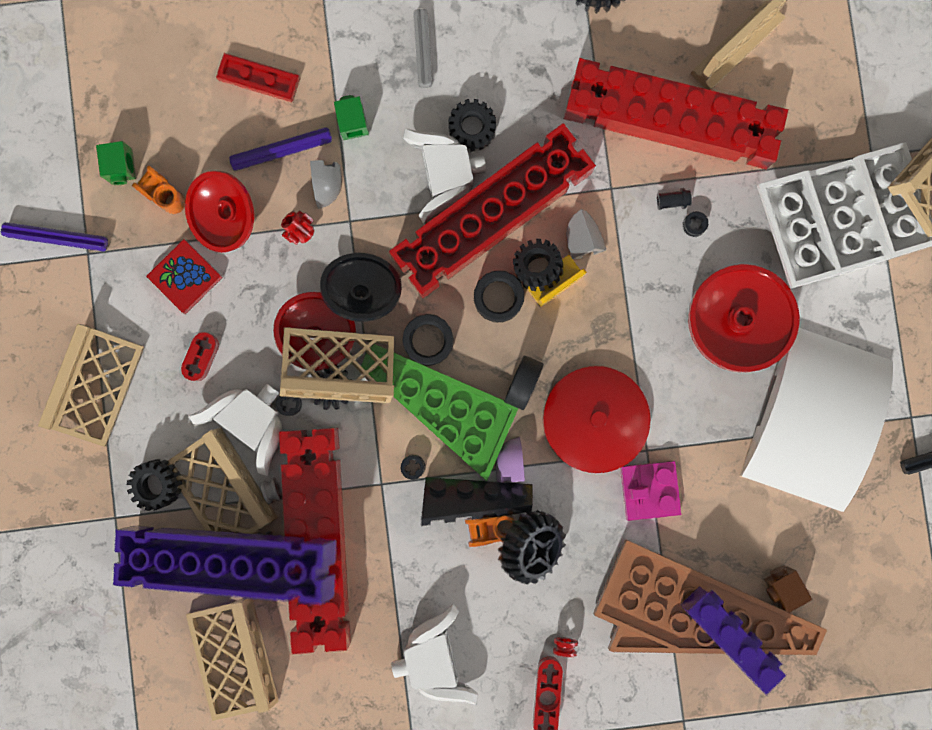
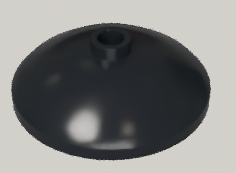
M350 253L336 258L324 269L320 280L321 296L327 307L338 316L352 321L366 322L380 319L396 307L401 297L402 283L396 269L383 258L368 253Z

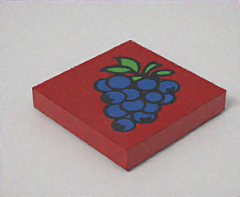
M185 239L146 275L185 315L223 278Z

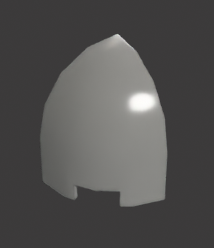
M324 160L310 161L316 205L320 209L329 206L337 199L342 184L341 167L336 162H333L332 165H324Z
M583 209L575 213L568 223L566 232L567 244L572 259H581L583 255L592 251L594 255L606 251L602 235L593 218Z

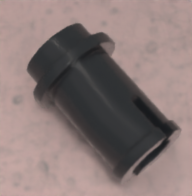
M685 188L675 192L657 193L658 210L674 207L686 209L687 206L692 204L691 191L685 190Z

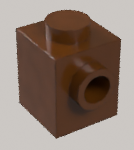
M780 566L770 572V576L764 579L768 585V588L765 590L773 603L777 602L779 607L788 613L813 600L795 569L788 566Z

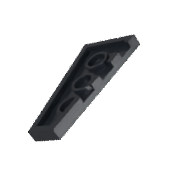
M425 477L421 526L431 525V521L444 520V523L456 522V518L470 516L472 520L481 519L485 514L493 513L497 516L527 513L529 510L532 511L533 484Z

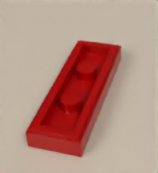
M227 53L223 54L216 75L218 81L292 103L300 81V76Z

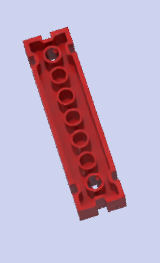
M579 58L563 119L584 124L586 118L595 120L594 127L734 162L740 157L747 158L746 165L762 169H768L777 161L782 140L775 138L785 128L789 109L768 104L762 110L756 108L757 101L615 66H610L609 71L599 69V62Z
M564 123L546 135L544 146L541 147L536 142L415 232L417 239L411 244L405 239L389 251L391 257L403 273L410 270L412 275L408 277L409 281L422 299L440 287L438 279L443 275L449 280L567 193L570 186L569 182L576 186L593 173L596 165L584 149L579 152L575 150L576 139ZM555 161V164L557 162L561 163V167H553L552 162ZM424 255H428V257L432 255L433 263L427 265V263L425 265L422 264L424 262L422 257Z
M313 429L312 436H307V430L279 432L280 454L287 453L288 463L281 465L285 536L304 538V542L312 539L336 540L335 563L329 565L328 574H335L334 597L322 604L299 602V596L288 601L289 621L296 620L297 622L290 631L291 654L314 653L319 645H324L325 652L347 651L351 644L350 621H343V617L349 611L341 463L340 460H334L333 450L340 449L339 429ZM310 450H312L311 454H316V459L312 460L311 464L309 463L310 460H306L305 457ZM317 616L322 617L321 621L325 620L323 625H319V622L316 623L315 619Z

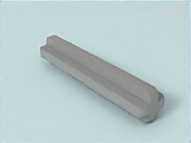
M416 9L414 11L418 85L421 88H429L432 86L428 11L426 9Z

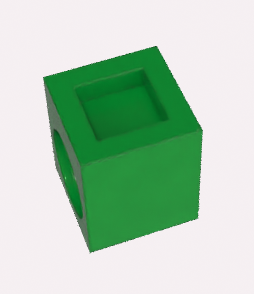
M347 95L334 102L339 130L343 140L369 135L360 96Z
M123 141L96 145L100 177L112 185L127 184L128 180L136 179L131 147Z

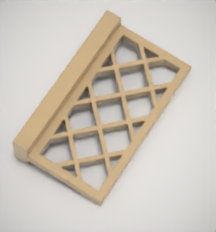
M766 0L691 72V75L705 89L712 90L783 22L786 17L780 10L788 0H772L771 2Z
M932 138L888 186L893 196L902 195L927 237L932 236V223L929 220V210H932V205H930V191H932V186L930 185ZM917 189H921V203L918 202L913 194Z
M77 324L38 426L48 430L53 429L105 447L144 346L83 324ZM95 335L104 338L110 349L96 355L91 346ZM111 341L116 342L120 345L114 347ZM125 346L135 349L132 360L122 364L116 350ZM90 352V354H91L92 357L86 359L87 356H88V353ZM112 352L118 367L104 372L98 358ZM94 360L100 374L86 380L82 368L84 364ZM130 365L126 373L124 367ZM120 369L124 382L122 386L112 389L106 375ZM80 377L82 382L77 384V381ZM102 377L108 392L94 397L88 383ZM84 385L90 400L76 405L72 394L74 389ZM120 390L118 397H116L114 392ZM111 395L115 404L112 411L103 414L96 400ZM69 402H70L72 408H70V409L67 410V407H68ZM92 403L99 417L85 423L78 408ZM74 411L81 425L72 429L62 426L61 423L64 415ZM110 415L109 421L107 423L105 417ZM101 420L105 428L102 439L92 436L87 425ZM83 428L85 433L76 430Z
M285 328L280 396L390 403L394 396V336ZM290 336L302 337L307 342V345L297 353L289 345ZM321 339H329L335 345L326 355L315 345ZM348 341H356L363 349L352 357L343 345ZM375 343H387V353L380 359L370 349ZM310 348L321 358L311 367L300 357ZM337 350H340L348 359L339 369L328 359ZM290 352L293 357L288 360V353ZM365 352L376 362L366 371L356 361ZM386 359H387V366L383 363V361L386 360ZM295 360L306 369L300 376H287V368ZM325 362L334 373L328 378H320L313 370ZM351 363L362 374L356 380H348L341 373ZM377 366H380L386 373V382H376L369 373Z
M222 428L210 430L201 439L168 460V465H174L180 460L190 462L188 475L181 474L176 477L177 480H182V485L178 486V488L182 489L183 496L205 531L220 532L222 527L233 530V533L253 534L278 518L270 504L266 503L262 491ZM203 444H206L210 451L209 461L197 459L198 449ZM196 463L208 466L205 480L193 477ZM213 467L223 471L225 475L223 484L211 481ZM192 482L204 484L202 498L195 497L191 492ZM210 486L222 489L220 502L208 500ZM228 490L236 492L238 495V507L225 504ZM206 504L219 507L216 521L208 519L206 516ZM224 509L236 512L234 525L222 522ZM242 513L250 515L256 525L251 529L239 527Z
M245 597L238 601L186 614L212 721L258 711V713L266 712L279 702L253 598ZM232 609L234 617L231 627L219 620L223 611ZM203 616L212 622L207 632L198 628L197 617ZM216 625L227 632L222 643L210 636ZM231 635L240 641L241 648L238 653L226 646ZM206 642L218 648L213 659L204 652L203 647ZM222 652L234 659L229 670L217 662ZM238 662L247 668L248 675L245 680L233 673ZM213 668L225 675L220 686L211 680L210 673ZM229 678L241 686L236 696L224 689ZM244 689L253 694L255 704L248 705L239 699ZM219 695L232 702L228 710L219 712L217 704Z

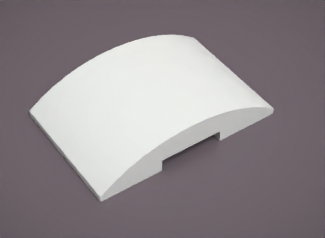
M906 142L862 154L851 160L812 171H803L757 185L790 289L932 246V236L927 237L902 195L893 196L888 189L892 181L912 160ZM917 189L913 194L918 202L921 203V189ZM929 212V220L932 223V218Z
M799 328L793 346L778 361L774 373L776 380L761 425L756 427L740 476L844 512L864 478L883 429L891 396L893 360Z

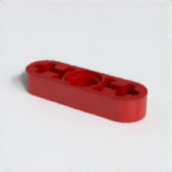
M552 656L542 658L537 666L533 712L534 730H542L538 724H543L544 722L543 711L548 712L549 724L552 725L547 730H558L563 670L560 662ZM548 664H553L554 669L557 670V672H552L551 674L552 684L547 683V674L543 671V669L548 668ZM544 691H551L555 694V700L552 704L545 705L540 701V696Z

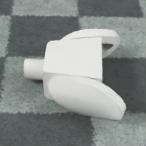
M405 128L403 139L413 147L422 150L431 201L423 208L419 215V218L425 224L469 193L473 185L472 174L486 172V163L484 156L469 158L466 145H460L458 140L452 136Z
M266 384L258 395L248 389L244 391L240 389L230 390L214 399L200 411L188 416L193 424L216 421L251 449L257 451V472L268 477L272 458L280 442L279 432H282V422L279 419L280 413L270 406L279 395L277 390L269 384Z
M452 604L446 611L424 622L412 631L408 637V644L404 649L405 659L392 661V672L394 678L409 675L411 687L419 689L420 693L428 698L440 701L467 702L477 705L478 693L468 685L458 682L459 677L447 629L455 621L459 613L455 605Z

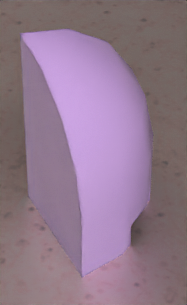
M520 437L510 439L502 445L495 464L497 482L525 481Z

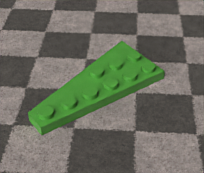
M374 344L370 347L379 359L387 353V349ZM366 353L361 367L366 371L376 362ZM394 353L393 397L487 481L518 408L505 403L500 398ZM387 359L383 361V363H384L386 366H387ZM377 366L369 373L376 382H386V373L380 366Z

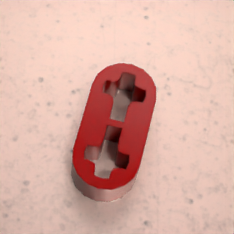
M202 332L193 338L181 367L182 375L187 380L201 381L208 375L219 348V341L214 335ZM209 338L208 343L212 344L211 348L205 349L201 356L203 347L200 345V341H206ZM200 358L198 368L201 369V372L199 374L195 373L192 376L193 371L189 367L190 365H196Z

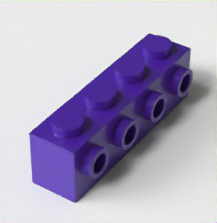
M699 586L680 606L765 695H768L786 677L779 668L783 664L773 653L769 652L766 654L760 648L763 643L752 631L747 634L740 627L743 621L732 610L727 613L721 607L724 601L713 590L708 593Z

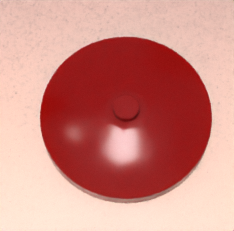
M749 264L728 266L709 276L697 288L688 311L690 335L700 353L714 365L724 370L738 373L759 371L781 360L793 346L800 324L798 304L788 285L770 270Z
M604 366L580 368L559 380L546 399L542 418L544 434L553 452L569 466L588 473L611 472L630 463L644 447L649 435L651 422L649 405L640 387L626 374Z

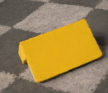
M569 254L562 259L564 266L562 268L563 275H559L560 281L558 283L552 282L554 287L549 289L548 285H545V291H540L539 287L536 288V291H531L530 286L527 288L540 307L586 275L585 269L580 270Z

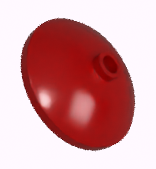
M224 171L205 172L191 183L185 199V214L189 228L195 238L203 246L215 252H230L244 245L250 237L254 226V207L245 186L235 176Z
M306 292L289 299L279 309L273 328L274 340L282 356L285 328L356 333L355 322L342 318L331 311L323 301L321 292ZM290 336L289 345L297 353L307 345V342L302 337ZM321 339L315 344L325 355L335 347L329 339ZM348 341L343 345L348 353H350L354 341ZM312 348L300 356L310 367L321 359ZM337 350L328 359L336 366L346 357L340 350ZM290 352L288 353V360L293 357ZM297 360L291 363L299 368L305 369ZM323 362L313 371L325 370L330 367Z

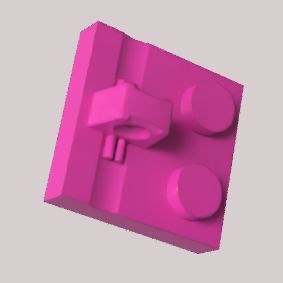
M675 461L629 465L620 468L627 521L682 515Z

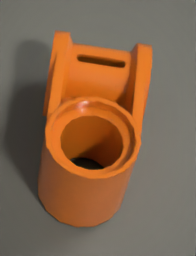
M148 165L146 167L147 172L137 183L134 182L132 186L170 214L180 213L185 208V197L168 183L167 179ZM174 194L172 202L166 204L167 197Z
M484 515L481 519L472 520L471 517L466 518L465 524H468L471 539L468 542L469 547L502 542L500 539L504 538L507 533L500 532L498 524L503 520H508L512 523V520H516L513 515ZM477 525L479 526L480 536L478 535Z

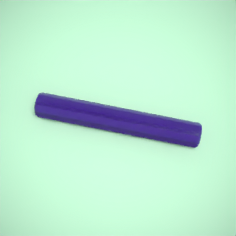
M325 127L231 155L229 157L230 165L234 171H238L331 143L332 136L330 130Z
M4 222L1 225V235L8 238L103 252L108 247V239L104 236Z

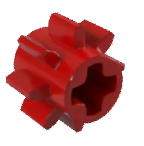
M300 210L297 213L294 211L288 213L281 223V227L285 229L282 236L295 245L299 242L302 244L308 242L314 234V228L311 226L314 219L306 212L302 213Z

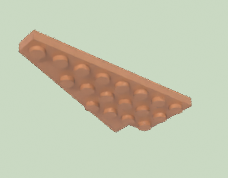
M627 539L623 542L593 612L594 616L617 626L608 645V650L611 652L725 654L680 606L699 586L708 593L713 590L724 601L721 607L727 613L732 610L743 621L740 627L747 634L752 631L762 641L763 644L760 648L766 654L771 652L774 655H817L827 632V629L788 613L779 607Z

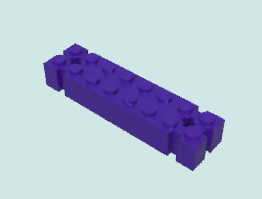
M130 526L115 530L114 552H120L121 554L120 562L114 563L113 586L135 587L143 584L145 589L290 601L299 596V602L322 604L334 597L335 574H328L329 565L335 563L336 540L312 539L304 542V538L176 528L154 530V527Z

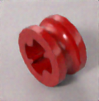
M565 637L554 638L556 648H553V654L562 657L577 656V651L575 650V647L578 646L577 640Z

